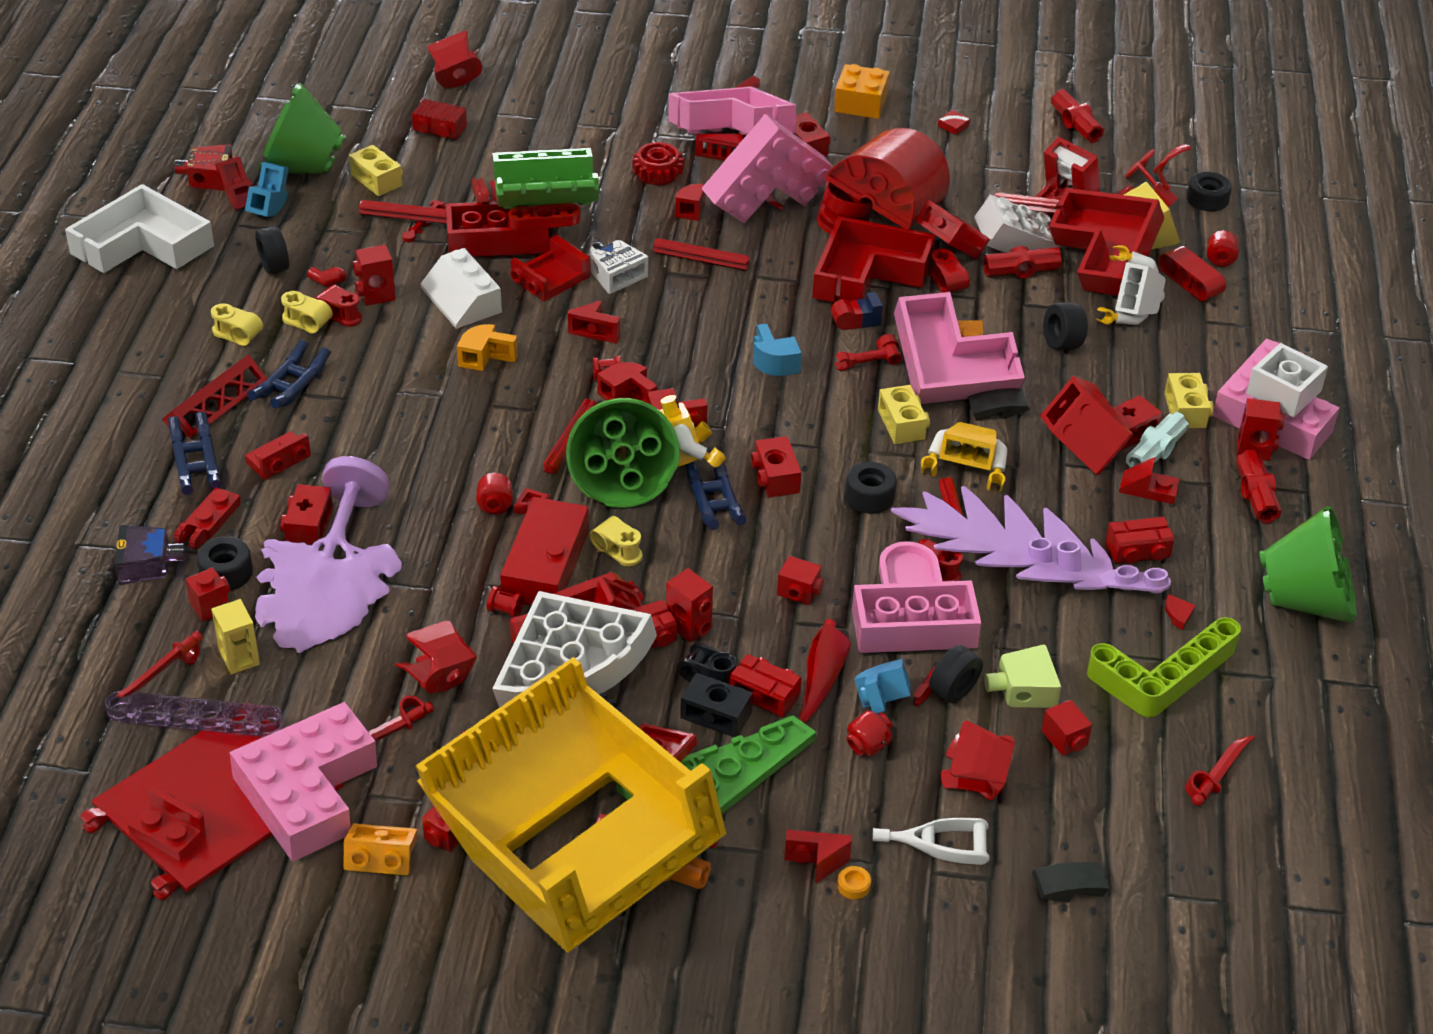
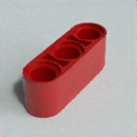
M1180 246L1160 255L1159 266L1163 273L1199 301L1208 300L1225 292L1226 281L1224 277L1188 248Z

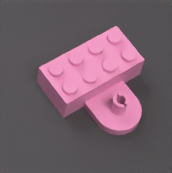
M898 542L888 546L880 556L879 574L881 584L854 585L852 614L859 653L952 649L957 645H963L968 649L978 648L981 619L972 581L943 582L937 556L928 547L915 542Z

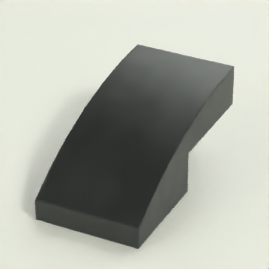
M995 389L968 396L976 421L1002 412L1004 419L1030 410L1023 389Z
M1099 862L1059 863L1036 868L1032 872L1041 899L1070 902L1075 894L1104 897L1110 889Z

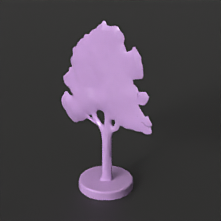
M341 456L330 460L325 465L322 482L325 487H331L332 496L340 500L332 528L325 538L318 539L313 545L278 541L276 539L264 542L265 548L261 549L264 558L269 557L275 569L267 568L256 578L260 583L270 582L271 587L275 589V594L261 595L257 599L255 618L260 627L275 622L276 632L273 638L281 648H295L297 653H302L304 650L321 644L328 639L334 640L338 635H343L354 626L360 625L362 618L369 612L368 605L374 604L377 599L388 594L390 591L389 586L380 580L379 574L384 573L387 577H392L401 570L402 562L395 550L388 544L372 546L364 550L349 544L346 540L345 530L353 506L373 507L380 505L387 499L391 483L388 475L380 467L368 460L358 457ZM322 544L325 545L322 551H318ZM337 545H340L346 552L344 559H335L333 557Z

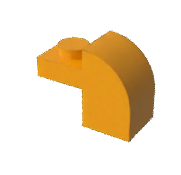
M491 324L470 328L462 335L457 345L458 367L484 371L490 358L515 363L518 357L517 336L495 332V325Z

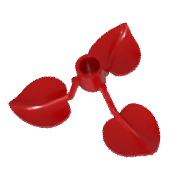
M1183 143L1171 150L1156 166L1153 173H1158L1162 183H1157L1144 168L1147 167L1149 159L1155 154L1156 151L1154 149L1147 152L1140 161H1137L1124 177L1127 179L1137 169H1140L1154 186L1152 189L1169 207L1178 197L1170 190L1171 186L1167 183L1162 171L1170 159L1184 151L1192 150V148ZM1127 185L1115 194L1124 195L1135 188Z

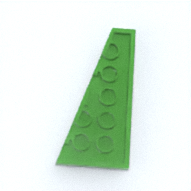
M792 715L761 727L760 731L745 738L740 735L732 738L731 743L719 748L713 745L687 755L681 761V764L692 771L703 763L711 770L721 814H723L814 742L816 731ZM616 782V791L627 800L633 797Z

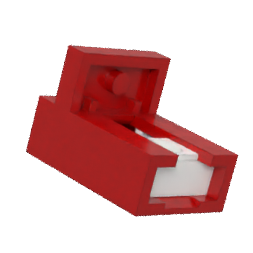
M1057 137L1043 152L1046 186L1035 197L1061 200L1066 188L1100 192L1098 156ZM1046 213L1047 215H1049V216H1051V217H1053V215H1054V214H1051V213Z

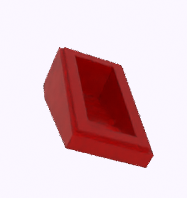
M696 134L695 155L725 161L735 150L731 149V147L736 148L741 143L743 134ZM703 142L707 143V149H703ZM712 144H717V149H712Z

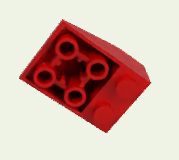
M1074 375L1040 415L1050 431L1096 475H1099L1133 436L1132 432L1097 386Z

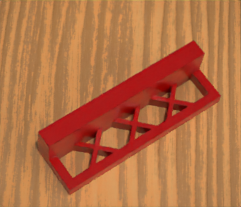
M248 354L174 408L162 420L169 428L167 419L173 416L179 417L180 427L190 439L199 431L198 426L193 429L185 420L184 416L186 414L206 412L207 417H209L208 423L211 424L247 397L249 390L254 389L268 378ZM248 368L258 380L255 384L243 382V373ZM226 385L237 387L236 398L224 396ZM207 399L218 401L217 412L205 410V401Z

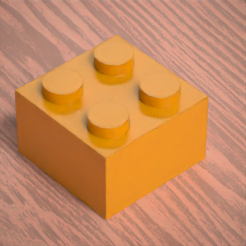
M845 64L835 90L834 112L879 119L888 95L890 71L880 68L860 67L856 64Z

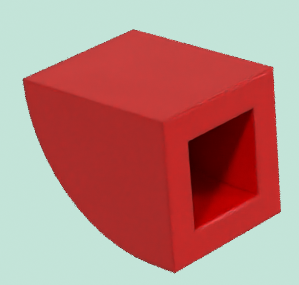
M705 184L688 185L678 191L675 197L676 218L699 221L705 206V192L701 189Z

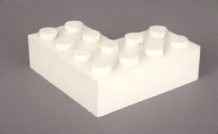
M143 184L65 229L70 254L84 262L88 261L90 266L102 273L111 270L141 250L178 269L214 247L210 221Z

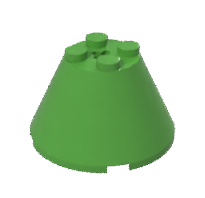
M298 83L291 93L294 96H292L289 103L286 102L275 124L263 156L267 158L266 162L288 167V173L323 174L324 171L328 173L336 160L332 155L335 150L338 151L341 148L346 136L342 135L341 128L307 88ZM260 162L258 170L261 172L262 163Z
M631 398L607 400L586 411L573 426L566 447L568 469L577 487L589 498L591 497L605 503L606 506L617 508L638 506L658 496L669 485L668 482L675 470H677L680 454L678 438L668 418L649 403Z
M1331 506L1323 508L1269 548L1260 551L1261 563L1267 572V575L1263 576V583L1266 593L1270 594L1273 607L1278 606L1353 623L1356 622V619L1353 617L1357 616L1353 581L1348 557L1343 558L1340 552L1342 550L1341 542H1344L1336 514Z

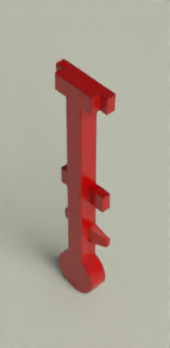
M437 200L430 202L431 208H446L444 202ZM415 220L416 224L409 228L410 231L402 234L403 241L407 243L415 241L416 233L422 234L421 228L424 225L429 226L431 223Z

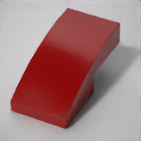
M240 156L215 163L223 188L234 210L246 207L248 190L252 183L250 179H247Z

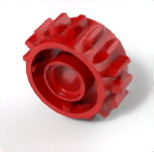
M648 143L642 146L638 153H634L632 169H634V174L638 175L639 179L647 184L666 185L678 179V174H683L684 158H682V153H679L674 146L668 143Z

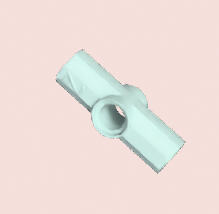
M1179 412L1168 414L1155 428L1149 426L1143 433L1140 443L1127 455L1126 463L1130 468L1153 457H1156L1154 464L1160 458L1163 460L1168 458L1175 443L1188 430L1189 423L1184 415Z

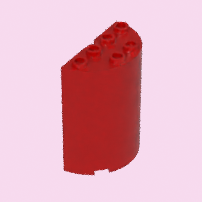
M895 128L880 133L837 163L824 179L859 201L864 197L869 198L873 203L872 209L908 231L918 223L915 219L928 199L937 205L945 200L950 184V173L943 152L931 138L916 130Z

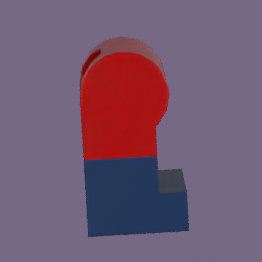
M877 292L866 293V299L838 300L831 306L830 311L839 329H858L881 326L883 305Z

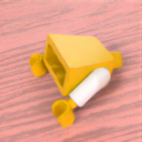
M675 395L666 396L661 399L663 409L660 411L671 422L678 438L680 449L678 467L696 460H702L703 458L713 467H719L726 459L724 454L716 447L708 453L706 452L707 448L699 443L704 442L712 434L709 430L710 427L703 421L697 427H694L683 403H678Z
M958 422L949 429L937 432L928 451L929 456L921 459V473L923 474L925 469L931 468V477H935L938 473V458L992 470L993 472L990 473L987 489L990 490L991 483H997L1000 486L999 492H1001L1005 483V476L1002 472L1005 471L1008 450L1004 443L996 439V431L994 429Z

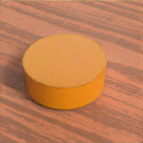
M849 866L839 873L837 887L844 897L857 900L864 898L869 893L871 876L864 868Z

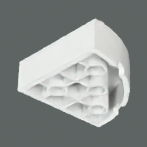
M539 591L492 689L499 708L573 657L581 663L587 685L597 694L614 687L634 670L653 644L657 634L651 614Z

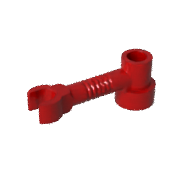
M893 334L883 335L876 342L878 350L856 354L843 351L835 354L839 361L835 362V366L838 371H845L855 366V364L886 359L889 365H896L902 360L899 343Z

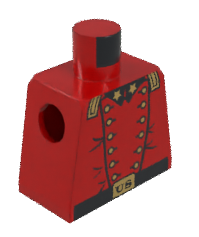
M231 145L194 147L191 149L189 160L175 161V173L188 175L189 185L193 188L225 191L215 163L233 158Z

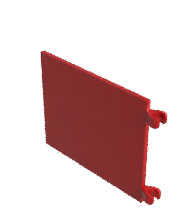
M247 702L91 800L95 808L87 809L81 814V820L84 822L82 825L83 829L89 834L95 833L108 819L166 873L155 877L151 882L152 887L156 889L153 891V894L157 899H167L178 885L186 892H189L273 835L233 779L229 752L275 733L280 729ZM343 783L334 786L333 788L337 792L344 786ZM152 788H156L163 793H170L181 803L197 808L204 817L206 837L181 861L129 833L128 824L150 804L148 792Z

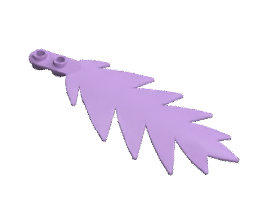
M965 486L961 487L967 519L946 502L927 492L922 493L927 509L891 508L892 513L916 524L906 526L907 531L953 539L934 545L936 550L991 553L975 561L978 566L1029 567L1016 574L1018 579L1076 583L1074 588L1080 590H1098L1109 587L1120 588L1125 591H1149L1156 594L1162 593L1171 586L1168 572L1162 568H1150L1145 572H1139L1135 566L1123 565L1116 568V570L1113 569L1109 556L1095 539H1090L1091 555L1085 545L1068 526L1048 508L1043 509L1045 538H1042L1033 523L1008 495L1004 496L1005 529L984 503Z

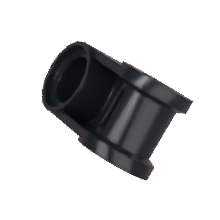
M696 642L690 647L689 655L677 664L679 674L687 681L691 682L695 674L698 673L730 684L731 673L736 668V659L730 653L714 649L701 642Z

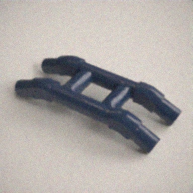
M300 339L294 350L286 358V361L266 381L248 391V398L250 400L264 398L273 389H276L283 393L271 399V406L276 409L291 404L307 384L322 372L331 351L322 347L317 357L308 366V369L298 366L309 345L306 341ZM288 373L299 377L294 384L282 381V379Z
M206 412L195 414L200 440L185 443L183 442L179 417L173 416L167 419L181 491L185 495L193 492L190 474L207 471L210 487L213 490L215 487H221ZM203 451V461L187 462L186 453Z
M696 461L685 464L689 485L693 490L704 524L711 530L717 529L719 522L713 512L728 509L731 519L737 525H744L746 517L737 502L724 462L719 467H714L716 480L702 482ZM722 491L724 499L708 501L706 493Z

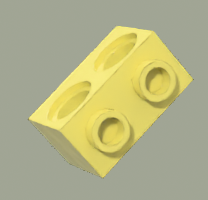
M374 145L349 155L351 175L377 196L402 186L403 171L400 164Z
M1169 373L1164 394L1170 414L1175 412L1183 414L1189 423L1188 428H1206L1208 418L1213 415V403L1208 400L1207 384H1203L1201 374Z
M911 385L880 389L878 411L893 443L900 444L925 440L926 429L930 426L929 415L923 411L920 397L915 395Z
M239 599L212 608L219 652L230 674L260 665L254 625L242 600Z

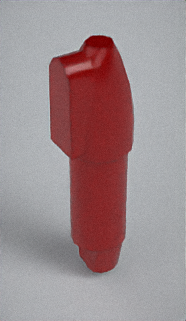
M934 668L931 669L923 683L919 685L914 693L913 704L915 706L921 705L931 695L932 689L929 686V681Z

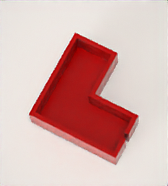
M1066 188L1058 204L1059 209H1056L1049 224L1055 245L1087 249L1077 271L1084 291L1118 296L1128 260H1111L1110 256L1120 255L1119 250L1113 248V246H1126L1129 249V253L1136 252L1147 257L1149 256L1165 219L1159 199Z
M838 216L814 272L812 298L826 302H835V300L841 299L848 301L865 299L873 278L886 282L907 284L908 286L923 287L932 262L931 257L934 251L935 234L910 229L907 231L904 228Z

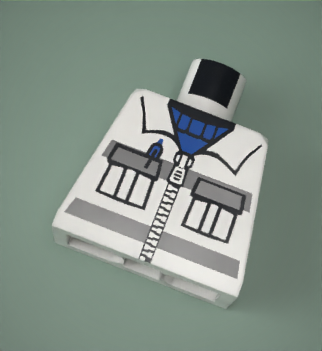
M621 240L614 241L605 246L600 242L592 245L590 249L591 272L609 294L648 277V256Z

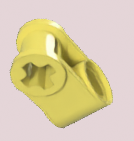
M289 291L281 297V303L285 310L282 314L283 322L287 325L303 329L308 333H316L333 315L332 309L326 302L306 296L300 292Z
M218 304L211 309V316L215 323L212 330L214 336L246 346L263 329L262 320L252 312L235 308L229 304Z
M611 516L589 533L594 547L615 559L621 565L630 567L642 561L643 554L639 549L641 542L640 532L622 522L618 517Z

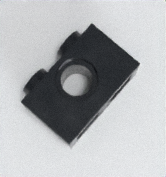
M696 673L681 696L680 718L725 735L737 737L752 713L753 693L718 681L712 677Z

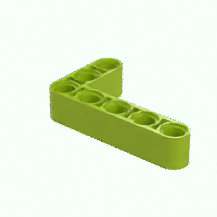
M1224 617L1217 619L1151 672L1115 647L1105 643L1096 644L1091 649L1087 675L1093 682L1144 717H1155L1235 653L1241 626L1232 618Z

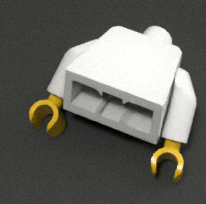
M1113 246V248L1119 250L1120 255L1110 256L1111 260H1128L1115 308L1117 312L1114 313L1110 309L1099 307L1097 310L1105 312V317L1096 320L1103 324H1110L1114 320L1118 324L1138 325L1149 314H1157L1159 311L1160 303L1165 297L1163 290L1166 280L1165 277L1159 274L1157 265L1152 258L1136 252L1129 253V249L1126 246Z

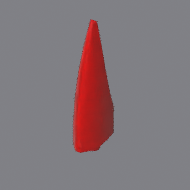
M831 619L825 620L824 625L813 637L806 659L805 694L799 720L803 723H806L827 698L839 677L851 647L849 639L835 628L836 622Z

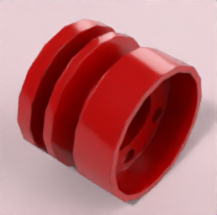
M827 181L823 201L817 215V223L821 229L831 235L838 216L869 222L873 203L867 197L859 201Z

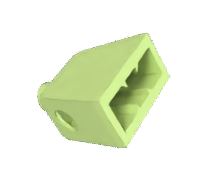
M1046 645L1003 654L1000 657L998 673L984 675L986 691H1003L1007 705L1010 707L1051 708L1058 705L1061 685Z

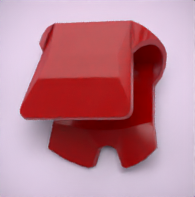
M462 31L427 46L428 51L436 62L434 70L436 81L442 87L454 88L466 85L479 77L482 72V63L477 57V50L474 53L469 50L467 31Z
M443 621L406 635V638L424 653L416 658L417 663L402 662L394 664L407 671L420 683V686L425 691L433 694L445 692L463 683L475 665L477 656L465 644L450 621Z
M964 721L960 734L956 735L946 752V757L953 761L951 769L941 771V782L944 789L978 792L984 798L993 801L1006 784L1015 747L1013 737L1009 735L998 736L970 721Z

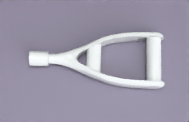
M938 819L898 832H890L889 829L873 828L872 841L889 842V840L903 842L941 860L983 865L990 858L987 853L986 830L989 826L988 822L984 819ZM949 831L973 832L974 851L935 844L934 833Z

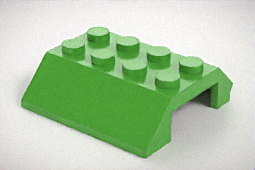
M590 148L493 153L498 207L512 209L521 205L536 206L561 203L589 205L592 202L598 201L599 178L597 173H593V156Z

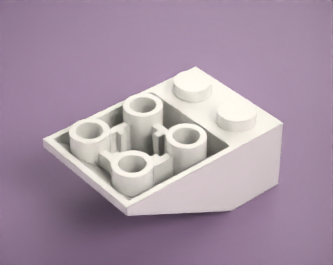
M989 195L974 217L981 233L990 238L987 246L1008 253L1017 246H1025L1029 250L1062 247L1061 245H1055L1049 229L1051 218L1047 214L1032 211L1023 204L1016 205L1004 197L998 198Z

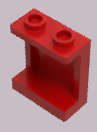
M929 199L915 219L916 222L939 238L976 260L990 241L989 237L956 215L953 216Z
M555 235L549 238L548 252L525 264L516 257L511 259V279L545 302L590 278V257L560 236Z

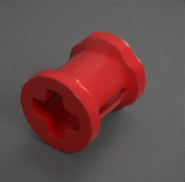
M615 356L614 359L600 360L597 357H593L594 381H597V373L604 370L602 368H608L614 364L621 363L620 356Z
M494 586L488 595L487 611L494 612L496 610L510 614L512 618L518 617L524 605V594L519 592L516 594L501 591L500 587Z

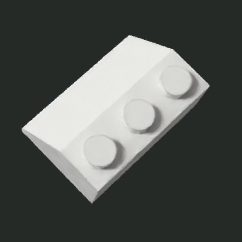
M465 248L442 255L421 282V289L456 329L502 313L501 288Z

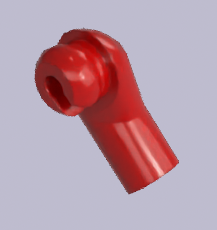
M311 267L307 272V277L325 287L344 282L347 274L339 267H333L325 271Z

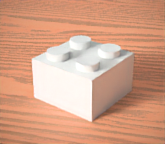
M1280 343L1252 368L1246 394L1258 400L1280 402V411L1295 417L1322 391L1328 366Z

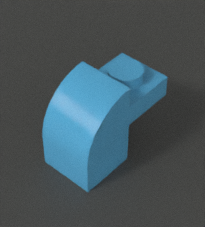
M262 162L258 186L249 187L245 211L266 217L275 216L283 208L289 191L285 190L289 168L270 162Z
M767 324L757 325V335L753 336L754 366L761 372L774 376L800 373L802 352L795 337L774 339Z
M903 659L874 666L863 671L854 679L862 707L871 706L872 711L875 713L884 712L886 702L911 695V683Z

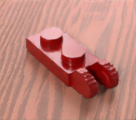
M215 487L184 523L182 522L177 530H175L173 536L175 542L184 543L190 537V547L199 549L208 538L211 539L241 505L240 495Z

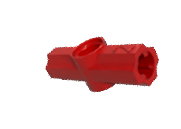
M1064 89L1058 90L1052 96L1051 104L1062 115L1064 125L1068 129L1075 128L1090 143L1098 142L1099 138L1104 135V128L1093 118L1091 107L1087 103L1080 105Z
M1017 246L1008 253L989 254L983 258L986 277L1016 274L1017 277L1025 279L1037 271L1061 268L1062 263L1061 252L1058 247L1029 250L1025 246Z
M1245 450L1244 453L1237 456L1236 460L1242 478V496L1244 499L1250 500L1256 519H1259L1262 524L1272 523L1275 519L1280 518L1282 511L1275 494V477L1272 473H1267L1261 455L1257 454L1255 450Z

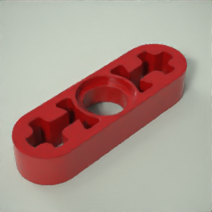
M574 203L515 207L508 212V225L514 230L574 226L579 224L581 220V209Z

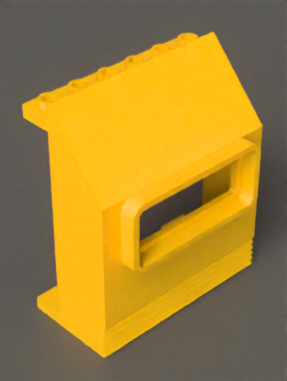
M574 657L416 765L420 776L417 782L470 859L567 953L726 835L711 770L703 763L692 771L687 769L587 685L581 663ZM611 781L618 782L633 795L625 803L534 869H529L512 853Z

